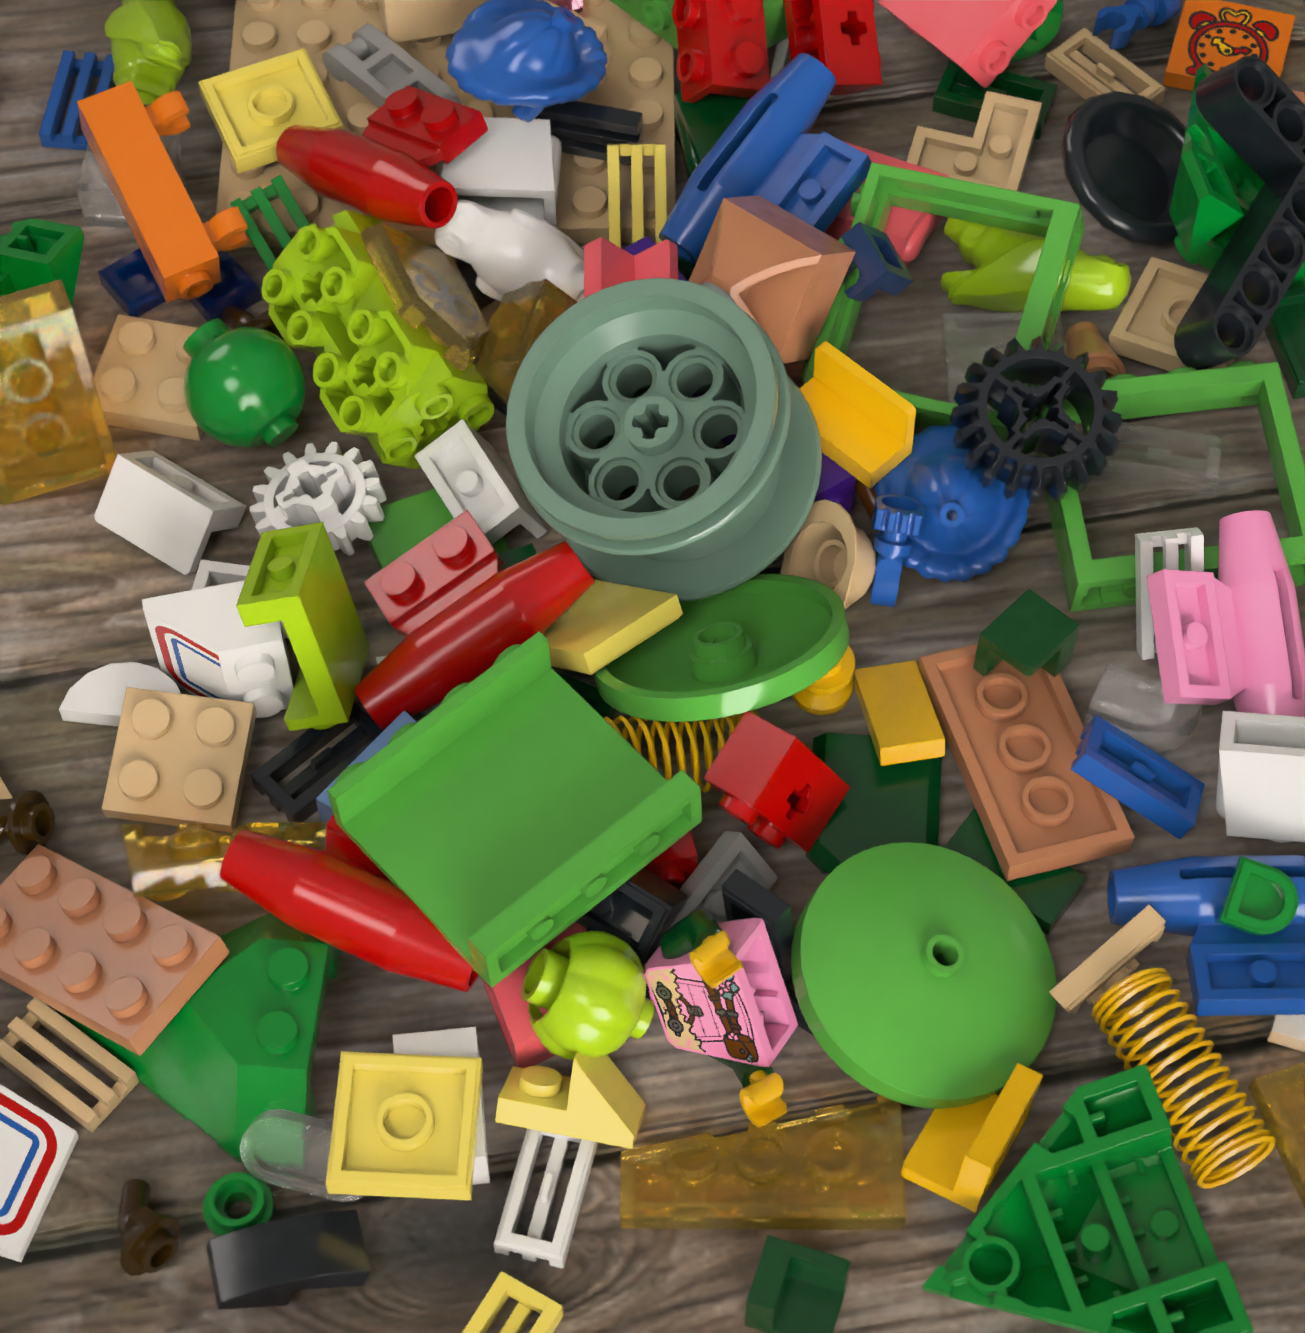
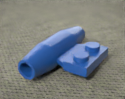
M806 53L798 54L747 101L692 172L659 234L661 241L668 239L677 244L678 256L688 263L696 264L723 198L760 195L820 231L825 232L853 196V192H856L866 179L871 165V160L867 154L824 131L821 134H809L836 83L834 75L824 64Z
M1189 856L1116 869L1109 872L1107 906L1111 924L1125 926L1145 907L1150 905L1166 921L1163 932L1193 937L1189 945L1186 962L1195 1016L1305 1015V856H1243L1284 872L1292 880L1298 893V908L1293 920L1282 930L1266 936L1248 934L1217 923L1237 860L1241 856Z

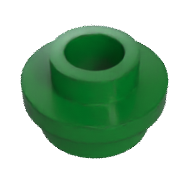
M234 1172L222 1176L208 1189L203 1201V1216L209 1230L216 1237L250 1226L271 1222L274 1215V1199L268 1185L261 1178L250 1173ZM245 1201L252 1205L249 1214L243 1218L233 1219L227 1215L229 1208L236 1202Z

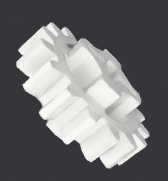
M331 442L326 448L325 453H317L313 443L306 444L305 456L298 459L290 452L284 453L283 459L286 466L281 470L267 467L264 473L269 484L253 487L252 492L258 503L250 506V513L256 523L255 527L260 537L262 532L323 522L333 550L341 549L343 553L351 556L354 554V547L352 545L354 539L358 537L362 540L370 541L374 537L368 522H380L385 517L380 503L386 501L387 496L372 460L363 461L359 449L355 447L343 455L337 442Z

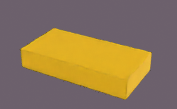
M916 660L855 669L853 675L854 689L881 766L945 756V738Z

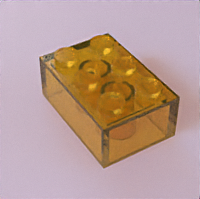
M61 279L0 296V501L2 506L108 475L111 473L117 457L75 316Z

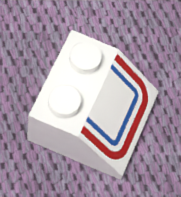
M245 580L142 599L143 611L160 669L175 681L178 687L195 696L254 703L257 711L256 718L269 717L281 710L287 709L294 684L282 623L279 621L244 627L236 604Z
M1 1084L0 1256L22 1262L79 1135L76 1130Z

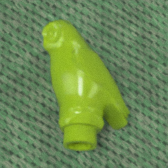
M122 0V6L112 12L105 22L104 32L111 42L114 64L113 81L116 86L132 81L144 107L151 105L160 96L175 91L176 85L183 76L186 67L192 61L191 30L186 17L178 9L175 0Z
M948 218L944 227V234L958 245V250L964 262L973 265L975 268L973 270L945 272L942 275L941 288L943 292L948 293V299L951 300V304L966 305L998 312L1023 313L1045 237ZM1079 248L1061 312L1117 309L1129 292L1132 278L1128 265L1117 263L1105 254L1089 255Z

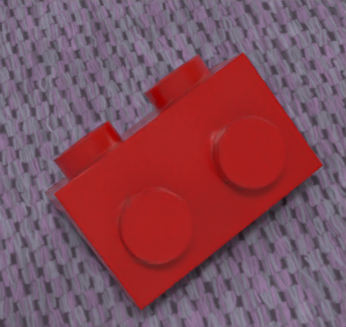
M674 0L672 20L677 30L679 54L676 71L678 79L681 81L682 100L684 102L695 103L710 93L751 98L770 81L763 0Z

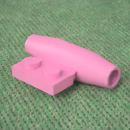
M1252 510L1225 516L1219 521L1218 580L1214 578L1213 572L1167 569L1146 576L1164 703L1216 705L1233 699L1237 712L1305 717V648L1297 595L1271 513L1263 510Z

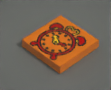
M1185 0L1166 67L1163 85L1193 91L1196 70L1204 63L1214 73L1236 60L1250 55L1263 60L1280 78L1296 15L1223 0Z

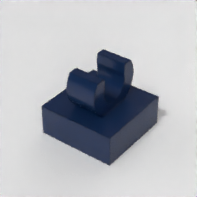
M858 222L841 236L845 245L856 251L845 276L854 269H859L858 281L845 291L848 298L858 302L865 301L871 298L877 289L896 296L914 282L886 233Z

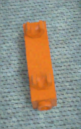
M132 81L77 101L81 129L166 302L169 303L179 298L191 300L209 292L214 284L221 282L219 255L217 252L231 251L247 244L249 241L244 231L248 229V226L238 206L223 210L209 221L202 223L159 137L161 135H176L191 127L186 116L189 113V108L180 90L166 93L157 98L151 105L144 107Z

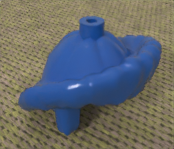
M543 0L486 1L468 14L462 27L455 32L451 44L446 48L448 73L457 80L458 87L461 90L472 94L475 98L482 101H492L496 105H514L512 109L513 114L525 122L532 121L546 107L578 101L585 94L592 92L604 78L606 73L605 65L608 61L603 44L597 39L596 31L591 27L585 26L583 21L566 7H553L550 3Z
M951 424L929 426L921 433L915 434L913 436L912 453L873 486L876 497L885 494L903 495L919 500L925 505L921 533L919 537L908 536L912 539L913 543L911 554L903 557V565L907 568L916 569L924 578H936L943 583L951 580L959 582L968 581L974 575H984L990 572L993 565L1003 562L1008 556L1009 549L1015 546L1020 539L1021 531L1027 523V508L1030 506L1026 489L1018 488L1015 495L1006 500L1003 494L1006 483L997 479L993 485L983 488L981 479L985 468L982 466L966 470L964 459L969 450L954 449L953 438L959 428L951 426Z

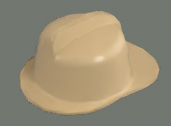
M824 499L813 503L802 528L785 549L780 574L803 577L826 585L839 595L846 610L865 595L871 586L876 570V554L866 533L854 526L851 515L842 505Z

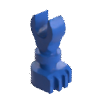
M1127 0L1120 6L1102 8L1097 13L1092 36L1101 33L1105 29H1113L1115 31L1113 32L1109 49L1126 47L1129 44L1131 35L1136 30H1142L1149 25L1159 26L1176 16L1181 9V0Z
M885 494L876 497L871 524L873 530L883 532L877 533L874 540L873 548L878 552L871 589V604L895 607L903 557L911 554L913 541L908 536L919 537L922 529L926 507L919 500L896 494Z

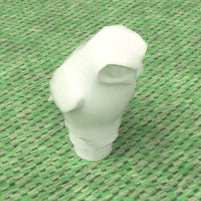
M458 200L452 219L443 227L435 229L436 245L445 254L471 264L477 273L475 285L482 293L493 299L505 303H519L529 308L540 310L549 317L561 315L572 305L584 299V250L565 233L544 219L520 209H513L511 212L500 211L475 202Z

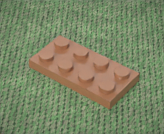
M978 644L920 657L918 668L937 719L1006 881L1131 851L1135 836L1119 801L1070 770L1072 762L1078 756L1075 752L1077 746L1082 741L1080 736L1085 727L1060 673L1054 678L1040 668L1032 676H1025L1002 660L988 674L982 676L973 669Z
M40 844L29 853L0 885V979L139 1056L143 1054L230 953L219 935Z

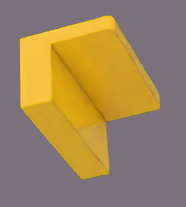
M824 341L816 347L813 377L799 389L810 405L817 422L821 440V451L871 489L912 453L916 408L829 342Z
M1017 1063L999 1096L994 1094L982 1101L961 1107L934 1109L903 1162L900 1171L901 1176L976 1213L1028 1119L1043 1075Z

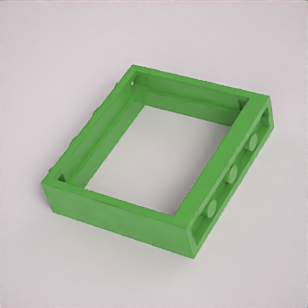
M871 162L865 184L862 183L860 185L858 193L853 192L851 215L854 217L851 228L858 222H861L884 232L891 208L895 206L1045 237L1016 339L1025 350H1029L1032 340L1040 335L1044 342L1045 350L1049 351L1085 231L1081 204ZM840 237L839 242L845 244ZM858 268L844 277L808 360H805L800 378L804 384L813 377L815 348L821 343L827 341L846 355L862 301L858 302L848 298L845 291L858 281ZM1025 384V385H1027V386H1029V387H1038V386H1039V385H1037V384ZM895 391L916 408L915 426L927 428L933 425L951 424L950 414L953 407H956L958 404ZM995 409L993 412L988 411L989 420L994 431L1005 442L1009 435L1007 427L996 418L998 412ZM1027 421L1025 423L1022 433H1024L1026 430L1028 423Z
M1240 361L1224 368L1196 370L1191 367L1174 369L1167 374L1141 377L1133 374H1119L1107 379L1102 389L1117 391L1118 402L1112 411L1122 414V419L1257 405L1290 536L1279 539L1295 587L1305 586V466L1278 362L1256 364L1252 361ZM1065 399L1062 404L1065 413L1076 422L1075 424H1081L1077 411ZM1047 407L1039 417L1035 416V418L1030 421V425L1032 424V422L1036 424L1038 420H1040L1041 418H1045L1049 407ZM1036 452L1037 457H1049L1043 453ZM1068 486L1064 499L1056 503L1047 490L1044 489L1069 611L1075 612L1136 605L1135 555L1092 559L1078 492ZM1219 545L1204 547V572H1213L1214 578L1218 580ZM1185 549L1179 550V570L1185 571ZM1163 551L1153 552V573L1163 570Z

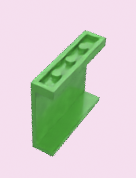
M540 631L523 644H515L505 649L497 657L491 668L471 683H462L453 688L445 696L440 706L417 723L411 722L402 726L391 737L388 745L364 763L357 762L346 768L339 775L335 784L327 790L336 824L381 872L419 907L450 945L491 988L702 821L701 788L683 770L667 781L551 668L548 639Z

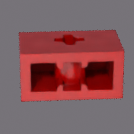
M784 0L790 59L792 61L798 54L806 53L824 64L836 79V83L829 96L850 95L882 85L881 57L878 51L874 18V0Z
M749 711L745 712L703 777L723 794L718 806L736 819L747 824L746 829L750 833L778 850L787 841L806 853H809L850 789L849 785L797 737Z

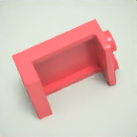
M1057 0L878 1L903 26L916 36L922 37L963 69L983 88H987L997 75L1006 69L1014 54L1032 32L1045 21L1048 13L1057 2Z

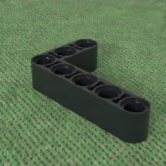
M1252 55L1242 57L1206 76L1198 83L1196 88V103L1204 119L1265 182L1176 329L1174 346L1177 355L1185 366L1196 370L1210 369L1248 354L1255 346L1305 261V104L1263 60Z

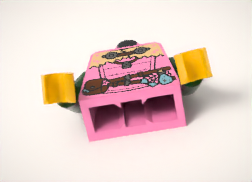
M702 909L694 910L663 934L661 945L645 966L642 965L646 978V998L653 1000L654 1007H656L666 1038L670 1044L678 1049L708 1055L733 1069L743 1086V1089L739 1092L742 1108L748 1119L755 1126L762 1127L783 1116L788 1111L787 1104L780 1098L784 1091L783 1079L779 1074L773 1072L770 1065L797 1028L798 1022L763 918H749L717 923L709 912Z

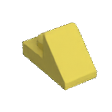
M577 1052L573 1061L571 1077L562 1076L555 1069L546 1066H529L526 1068L513 1066L498 1096L495 1122L632 1149L644 1118L646 1104L608 1055L588 1057Z

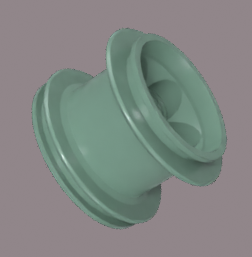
M669 278L638 279L610 286L587 296L559 315L537 338L524 357L510 391L506 415V435L510 457L520 486L537 513L553 529L563 535L583 566L602 582H612L677 594L679 602L704 599L724 593L755 577L772 564L794 540L813 506L821 475L822 451L818 426L811 407L801 390L787 376L777 348L760 324L734 302L706 286ZM705 393L698 398H692L693 394ZM736 434V438L730 445L722 449H715L721 439L728 435ZM638 485L636 491L629 498L618 500L620 494L626 488ZM700 485L695 495L691 498L678 501L682 492L688 487Z

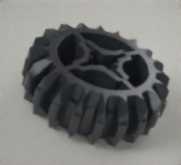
M1040 335L1032 340L1029 350H1025L1015 337L1007 343L1004 354L991 347L984 354L983 365L973 362L967 368L964 377L966 382L958 384L953 399L958 405L953 407L950 414L951 426L959 428L953 438L954 449L969 450L964 459L966 470L982 466L985 468L981 479L983 488L993 485L997 479L1006 483L1003 489L1006 500L1012 498L1018 488L1026 489L1027 498L1031 505L1040 500L1043 489L1047 490L1056 503L1064 499L1068 486L1080 493L1087 488L1090 481L1089 475L1098 477L1104 472L1108 464L1106 457L1112 456L1118 446V440L1114 433L1118 432L1122 424V414L1112 411L1118 402L1117 391L1102 389L1107 380L1106 369L1091 373L1085 370L1090 360L1088 352L1077 356L1075 360L1065 356L1068 351L1065 340L1056 345L1054 352L1045 350L1044 342ZM1025 384H1037V385H1042V386H1040V387H1029V386H1027V385H1025ZM1065 399L1077 411L1081 420L1083 434L1074 428L1076 422L1065 413L1062 406ZM987 404L998 412L996 418L1007 427L1009 435L1005 442L997 435L991 425ZM1049 407L1045 418H1041L1036 424L1032 422L1027 430L1022 433L1026 421L1030 422L1035 416L1039 417ZM1039 452L1049 457H1034L1026 454Z

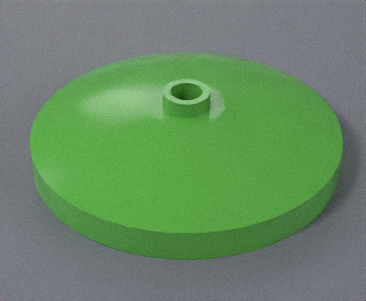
M757 574L745 583L724 593L704 599L680 602L683 615L679 619L594 673V678L599 695L608 705L619 712L641 719L667 722L700 721L759 709L807 688L826 675L839 662L847 650L850 641V631L844 604L838 594L817 581L793 575Z
M902 842L876 846L861 851L837 866L816 888L799 916L792 942L791 969L795 994L801 1012L812 1034L829 1057L845 1073L871 1091L890 1100L921 1108L945 1109L973 1104L1003 1090L1017 1063L1028 1068L1044 1047L1052 1028L1057 1002L1049 993L1057 985L1055 967L1049 946L1036 918L1018 894L1003 879L974 859L959 852L926 843Z

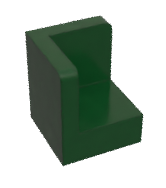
M1028 589L980 633L973 669L982 676H985L1000 661L1004 660L1025 676H1032L1038 669L1042 668L1055 678L1071 662L1080 625L1035 592Z
M767 1235L746 1300L745 1326L767 1333H833L847 1289L851 1262L835 1255Z

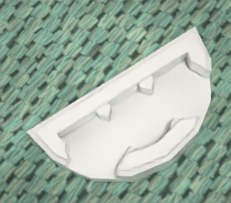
M138 662L110 663L87 673L68 690L59 708V712L63 721L118 727L126 687L181 693L176 682L158 668Z

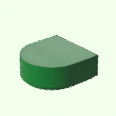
M1241 856L1237 860L1217 923L1257 936L1276 933L1285 928L1293 920L1297 912L1298 893L1292 880L1281 870Z

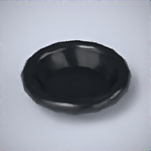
M1112 91L1087 98L1069 116L1061 141L1065 176L1080 204L1104 228L1129 242L1159 247L1175 243L1174 239L1178 236L1169 211L1186 126L1170 110L1145 96Z

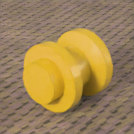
M848 645L843 657L826 675L791 696L797 706L811 714L829 715L840 711L848 704L853 693V675L855 672V656L850 646Z

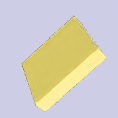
M305 48L198 82L201 97L237 174L278 161L276 155L278 139L284 130L290 126L306 125L344 130L343 124Z
M595 580V583L543 633L548 639L551 666L589 675L596 673L679 619L683 612L677 594Z
M341 1051L326 1177L328 1194L471 1200L483 1074L482 1058Z

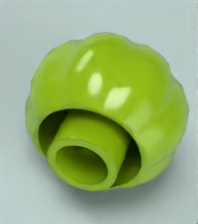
M585 931L572 934L554 944L551 950L542 948L532 959L522 984L521 997L524 1001L529 1002V1021L537 1038L550 1053L574 1061L577 1052L588 1057H603L617 1051L630 1036L636 1039L641 1038L647 1031L654 1013L653 1000L646 998V978L637 954L627 942L604 931ZM538 1006L548 1011L543 1015Z

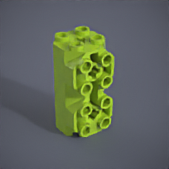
M344 210L331 216L335 222L333 226L321 228L316 223L299 229L273 263V269L264 276L262 281V297L269 303L268 314L285 342L291 348L313 352L317 356L314 362L313 380L320 387V399L340 432L367 437L384 464L418 469L421 466L415 458L417 453L462 419L477 432L494 415V405L488 397V388L485 380L440 311L434 306L430 296L427 299L428 293L423 291L416 283V274L399 248H397V252L396 246H394L396 244L382 222L374 217Z

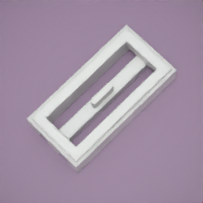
M1198 527L1135 534L1136 648L1142 660L1154 659V653H1157L1146 577L1153 574V547L1163 546V569L1179 570L1178 545L1184 544L1185 571L1204 572V535Z
M527 1128L495 1237V1253L509 1256L511 1251L522 1254V1259L536 1262L537 1258L549 1260L550 1266L564 1268L598 1142ZM543 1135L554 1137L527 1236L515 1234ZM570 1141L580 1143L553 1241L542 1240Z

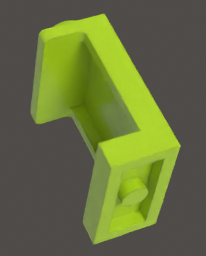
M319 522L262 532L236 607L244 627L279 621L283 622L300 665L284 716L287 728L290 731L307 728L322 730L331 728L339 723H346L349 721L356 697L354 687L360 683L370 645L324 523Z

